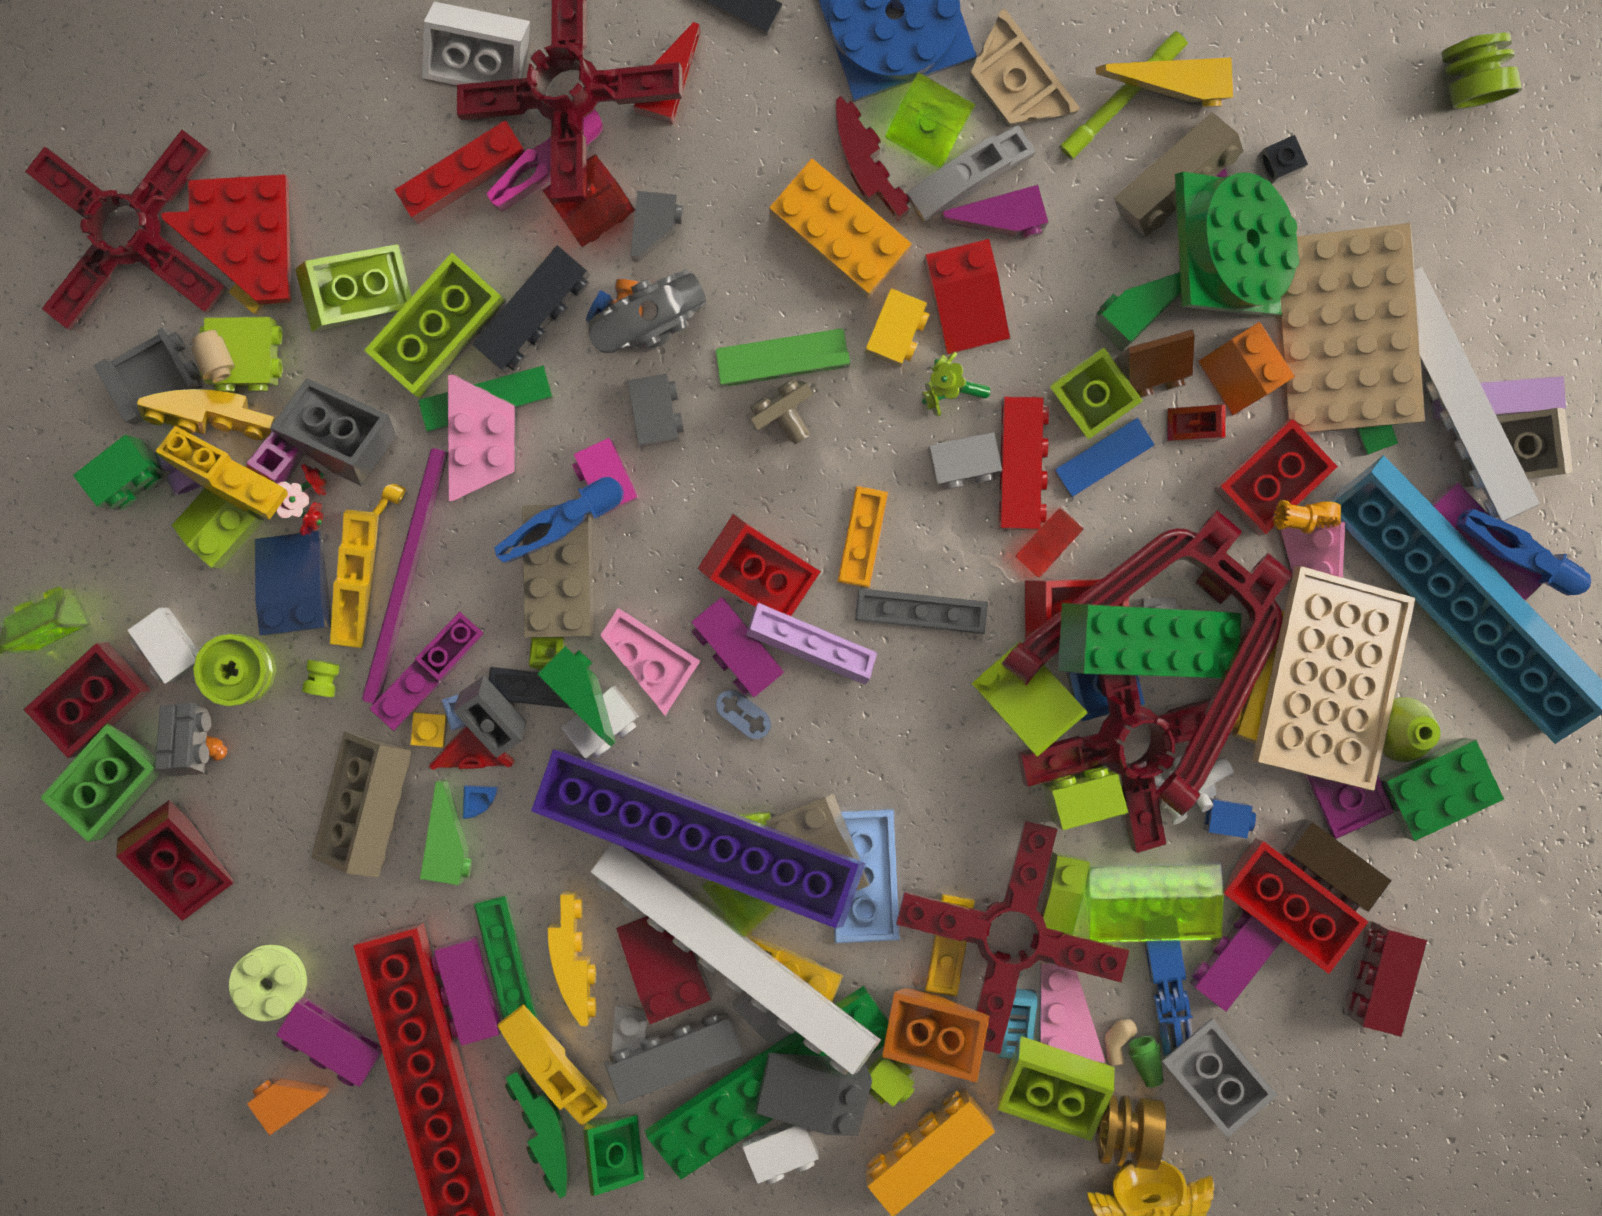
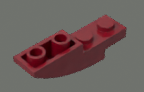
M840 96L836 99L835 106L836 127L840 148L848 171L867 204L878 196L898 222L908 214L909 207L907 204L910 201L899 186L894 189L887 178L890 177V174L883 163L879 160L876 163L873 161L880 154L878 144L881 143L879 136L872 127L869 126L866 129L859 118L862 115L856 105L851 100L846 103L843 97Z

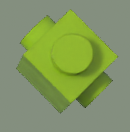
M882 1052L868 1068L873 1079L869 1093L880 1104L883 1105L885 1102H888L894 1107L898 1101L903 1104L914 1092L915 1089L912 1086L915 1081L911 1075L914 1070L909 1064L882 1057Z

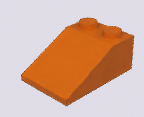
M904 988L894 992L882 1057L977 1082L989 1016L937 995Z

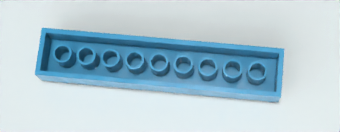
M1384 455L1338 491L1331 502L1341 505V521L1345 522V528L1415 598L1417 603L1554 744L1602 715V679Z

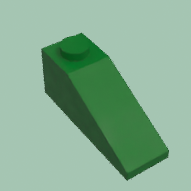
M564 646L538 675L603 741L612 747L616 741L598 678L589 669L593 663L580 650L574 654Z

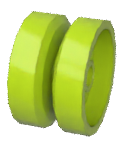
M246 634L220 635L206 642L198 652L193 668L195 683L201 693L213 703L224 706L253 703L262 698L272 687L277 671L275 657L268 645L257 637ZM235 664V669L239 670L238 675H235L233 672V667Z

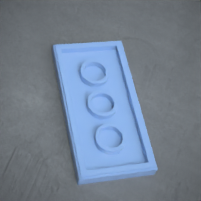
M894 810L841 811L860 861L866 863L864 871L870 886L856 891L844 926L837 929L834 928V943L900 940L899 925H896L898 894Z

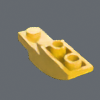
M200 389L173 390L142 397L137 402L140 416L146 422L161 426L163 423L176 426L190 434L197 432L205 435L210 423L218 430L229 432L232 429L244 433L250 439L261 441L271 434L270 427L275 422L273 416L248 410L246 396L230 392Z
M174 426L155 451L157 455L212 493L245 512L249 509L268 520L271 519L288 496V492L284 487L231 460L228 453Z
M563 891L560 895L561 923L550 924L547 928L551 964L556 982L569 1010L580 1026H588L591 1017H596V997H590V984H596V965H590V956H577V952H582L583 933L577 932V919H582L583 916L582 899H577V891Z
M740 931L833 1002L843 977L842 974L821 966L816 961Z
M524 1004L498 1023V1028L515 1055L560 1110L565 1108L583 1126L607 1107V1100L565 1056L566 1050Z

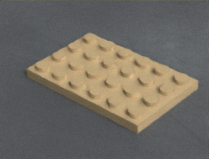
M1411 223L1297 236L1300 262L1296 268L1291 285L1281 297L1285 362L1295 376L1286 382L1289 420L1294 419L1306 433L1425 422Z
M1294 566L1252 761L1374 791L1415 603L1414 597L1306 567Z

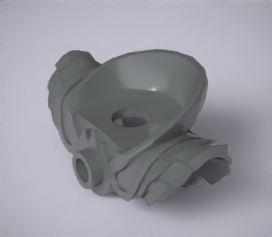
M688 269L672 273L652 284L649 279H645L631 286L632 294L606 307L601 313L595 315L590 320L589 338L595 348L603 353H614L628 347L645 351L660 348L671 339L675 332L689 326L687 319L691 318L697 309L706 305V296L697 277ZM645 301L654 303L657 308L655 318L650 321L644 320L639 314V307Z

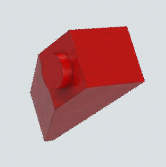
M693 22L653 64L680 63L682 67V94L701 35L700 24ZM681 99L634 103V109L636 114L673 125Z

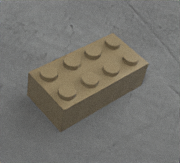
M522 505V525L541 511L557 505ZM592 514L588 515L586 520L566 535L563 540L523 557L524 637L594 636ZM541 525L532 530L524 537L523 546L545 537L552 525Z

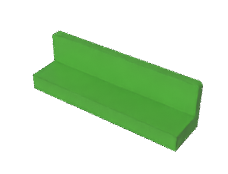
M842 328L716 349L722 388L850 367L849 352L847 351L845 333Z

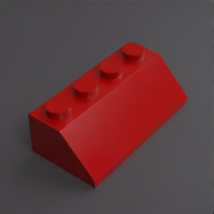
M1257 838L1253 840L1235 864L1223 891L1224 895L1327 974H1330L1369 922L1274 848Z

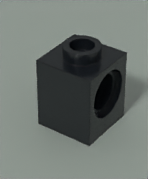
M1295 135L1264 148L1257 155L1271 184L1301 172L1308 165Z

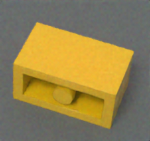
M891 288L865 353L899 367L902 366L904 360L910 362L917 343L912 342L916 329L923 332L930 313L924 311L927 303Z

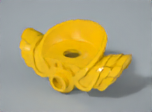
M1162 1160L1156 1171L1134 1168L1132 1162L1123 1166L1114 1178V1195L1087 1192L1086 1198L1095 1216H1206L1214 1197V1182L1212 1176L1207 1175L1186 1184L1183 1174L1175 1166Z

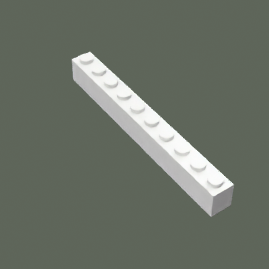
M611 843L592 869L591 873L598 877L596 883L609 893H612L613 890L624 897L621 902L635 913L640 910L649 917L647 920L649 925L661 933L664 930L668 931L675 937L672 942L687 953L691 949L701 958L698 962L713 973L716 969L727 977L724 982L738 993L744 990L753 998L750 1002L764 1013H767L768 1010L779 1017L777 1023L782 1028L792 1034L796 1030L806 1038L803 1043L817 1054H820L821 1051L832 1058L830 1064L842 1074L846 1075L850 1072L853 1075L857 1073L881 1041V1039L637 852Z

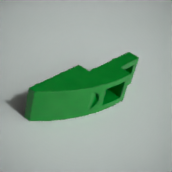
M520 1065L506 1076L507 1083L505 1088L513 1101L518 1099L524 1111L521 1112V1115L529 1129L534 1128L536 1131L530 1135L527 1141L529 1146L526 1149L530 1159L534 1164H540L545 1172L543 1180L551 1193L556 1192L561 1199L566 1196L570 1181V1152L564 1122L558 1107L543 1090L536 1093Z

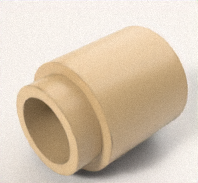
M205 331L191 339L193 344L191 350L204 379L220 382L231 376L230 371L235 368V365L223 337L218 336L217 331Z

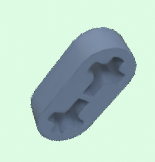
M729 689L718 696L716 700L718 713L746 736L752 739H760L768 734L771 728L770 717L742 693ZM726 696L730 699L736 696L739 699L736 704L744 712L741 715L734 710H730L728 713L723 710L725 707V703L722 701L723 698ZM746 713L755 719L759 715L764 718L762 725L765 727V730L762 732L760 730H756L754 733L749 730L750 722L743 717Z

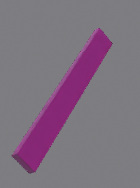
M432 448L429 453L362 699L364 702L374 704L382 696L448 457V452Z

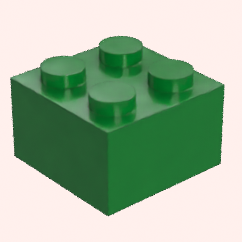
M124 435L73 474V477L97 507L124 510L137 500L135 496L143 489L150 490L157 486L163 480L161 475L167 471L160 467L153 450L144 439Z

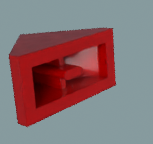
M1226 405L1168 408L1167 441H1219L1225 438Z

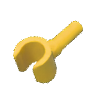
M395 483L386 486L383 489L382 498L372 512L379 513L380 515L389 501L399 505L406 493V489Z

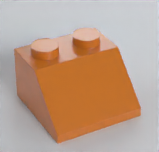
M1260 321L1197 361L1232 416L1295 377Z

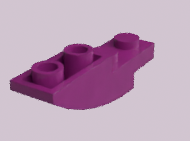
M459 611L369 710L395 732L455 669L484 633Z

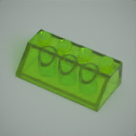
M1221 864L1089 867L1085 885L1089 939L1100 942L1218 940L1222 938L1224 893Z

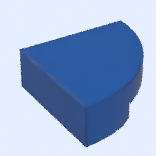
M602 290L599 291L587 313L586 322L589 323L595 315L601 313L612 304L613 299L610 295Z
M465 785L463 819L472 818L485 812L494 802L498 787Z

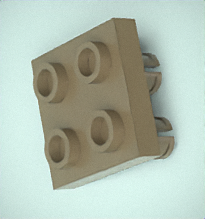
M791 379L777 389L779 395L771 400L763 397L750 406L752 412L746 416L757 430L773 420L778 421L790 441L797 444L807 438L810 433L795 409L799 403L812 396L813 392L806 382L801 380L797 382Z

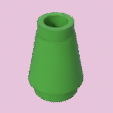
M1142 1036L1132 1040L1129 1043L1130 1050L1128 1055L1144 1081L1145 1086L1153 1088L1161 1085L1164 1082L1160 1044L1155 1042L1153 1036Z

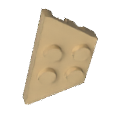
M1005 8L1001 10L970 72V76L1008 126L1076 114L1080 107Z

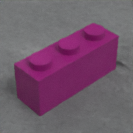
M720 597L692 621V624L695 626L691 631L703 646L707 643L711 645L716 651L712 656L723 671L728 668L731 669L737 677L733 683L744 696L750 693L753 697H756L784 673V670L759 640L746 635L748 627L723 597Z
M1244 909L1240 910L1232 920L1231 924L1234 927L1226 936L1221 935L1215 941L1211 948L1213 953L1206 962L1203 960L1199 962L1191 973L1193 979L1190 983L1225 1012H1227L1283 940Z
M477 936L439 946L434 950L435 956H432V965L437 976L441 975L444 987L441 988V997L445 1007L450 1006L453 1019H450V1029L453 1037L459 1038L460 1045L462 1046L499 1035L501 1031L498 1028V1023L501 1020Z
M304 996L295 1003L276 1036L282 1039L281 1043L286 1048L294 1052L302 1051L310 1056L309 1061L321 1069L329 1068L338 1074V1080L351 1087L354 1085L360 1087L366 1081L383 1054L381 1045Z

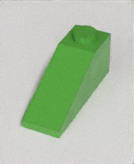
M441 779L435 783L420 879L460 885L464 882V877H470L472 859L468 858L469 848L448 781Z

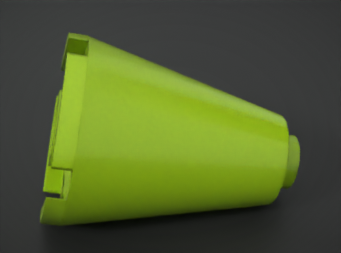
M1410 697L1394 699L1382 752L1385 756L1399 762H1411L1426 755L1438 743L1441 735L1440 727L1427 705Z

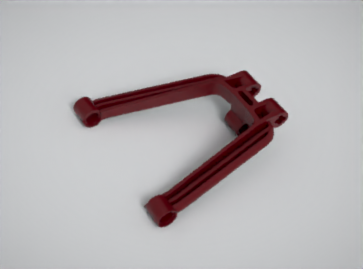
M1218 510L1208 518L1197 533L1184 528H1173L1159 534L1071 602V604L1118 606L1173 562L1186 560L1204 571L1195 584L1215 601L1222 604L1230 595H1233L1248 611L1250 617L1249 625L1176 769L1155 793L1181 816L1200 797L1201 793H1199V790L1206 782L1279 638L1283 614L1275 598L1293 576L1291 571L1269 553H1266L1250 572L1226 552L1241 535L1242 530ZM1062 610L1031 633L1022 643L1019 642L1001 663L1026 686L1042 666L1059 652Z

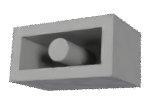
M994 432L938 443L928 447L936 486L944 484L945 490L964 486L963 480L976 478V483L992 481L996 479L995 473L1002 471Z

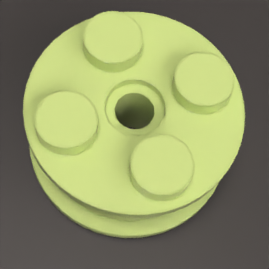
M274 944L259 946L243 956L234 966L229 979V992L234 1005L242 1014L257 1021H273L287 1015L295 1003L304 996L307 987V972L302 960L292 950ZM265 978L272 981V986L267 985Z

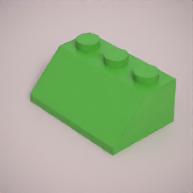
M106 724L40 798L87 842L102 840L161 773L155 770L156 757L146 747L110 724Z

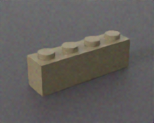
M1211 112L1114 197L1120 216L1144 237L1148 236L1153 230L1159 229L1166 219L1177 210L1175 174L1184 171L1216 176L1225 167L1235 163L1240 154L1244 152L1239 134Z

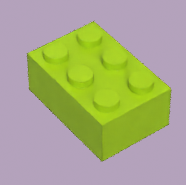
M1103 766L1082 771L1078 775H1068L1042 784L1052 822L1062 830L1128 813L1118 774Z
M1021 1036L999 1087L997 1110L1092 1141L1114 1092L1115 1067Z

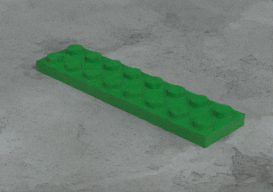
M864 986L835 1004L881 1039L871 1054L884 1047L889 1020ZM795 1030L793 1034H789L645 1129L646 1137L679 1179L682 1180L773 1120V1118L757 1114L755 1111L768 1053L828 1055L823 1051L817 1054L803 1043L806 1038Z

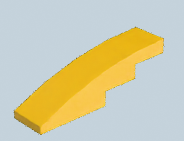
M346 509L343 513L342 544L338 549L337 579L333 585L330 644L363 648L373 582L379 513Z

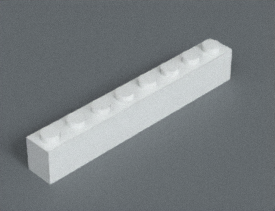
M1420 267L1414 270L1421 370H1424L1429 382L1425 383V387L1432 401L1438 399L1444 410L1439 415L1447 430L1453 428L1458 438L1454 442L1455 448L1462 460L1468 459L1473 469L1468 473L1475 488L1479 489L1482 487L1487 497L1483 504L1488 515L1506 521L1538 506L1540 503L1423 268Z

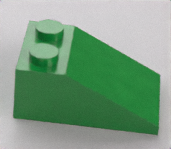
M1180 272L1127 289L1119 297L1113 293L1096 313L1099 319L1095 326L1123 352L1181 294Z

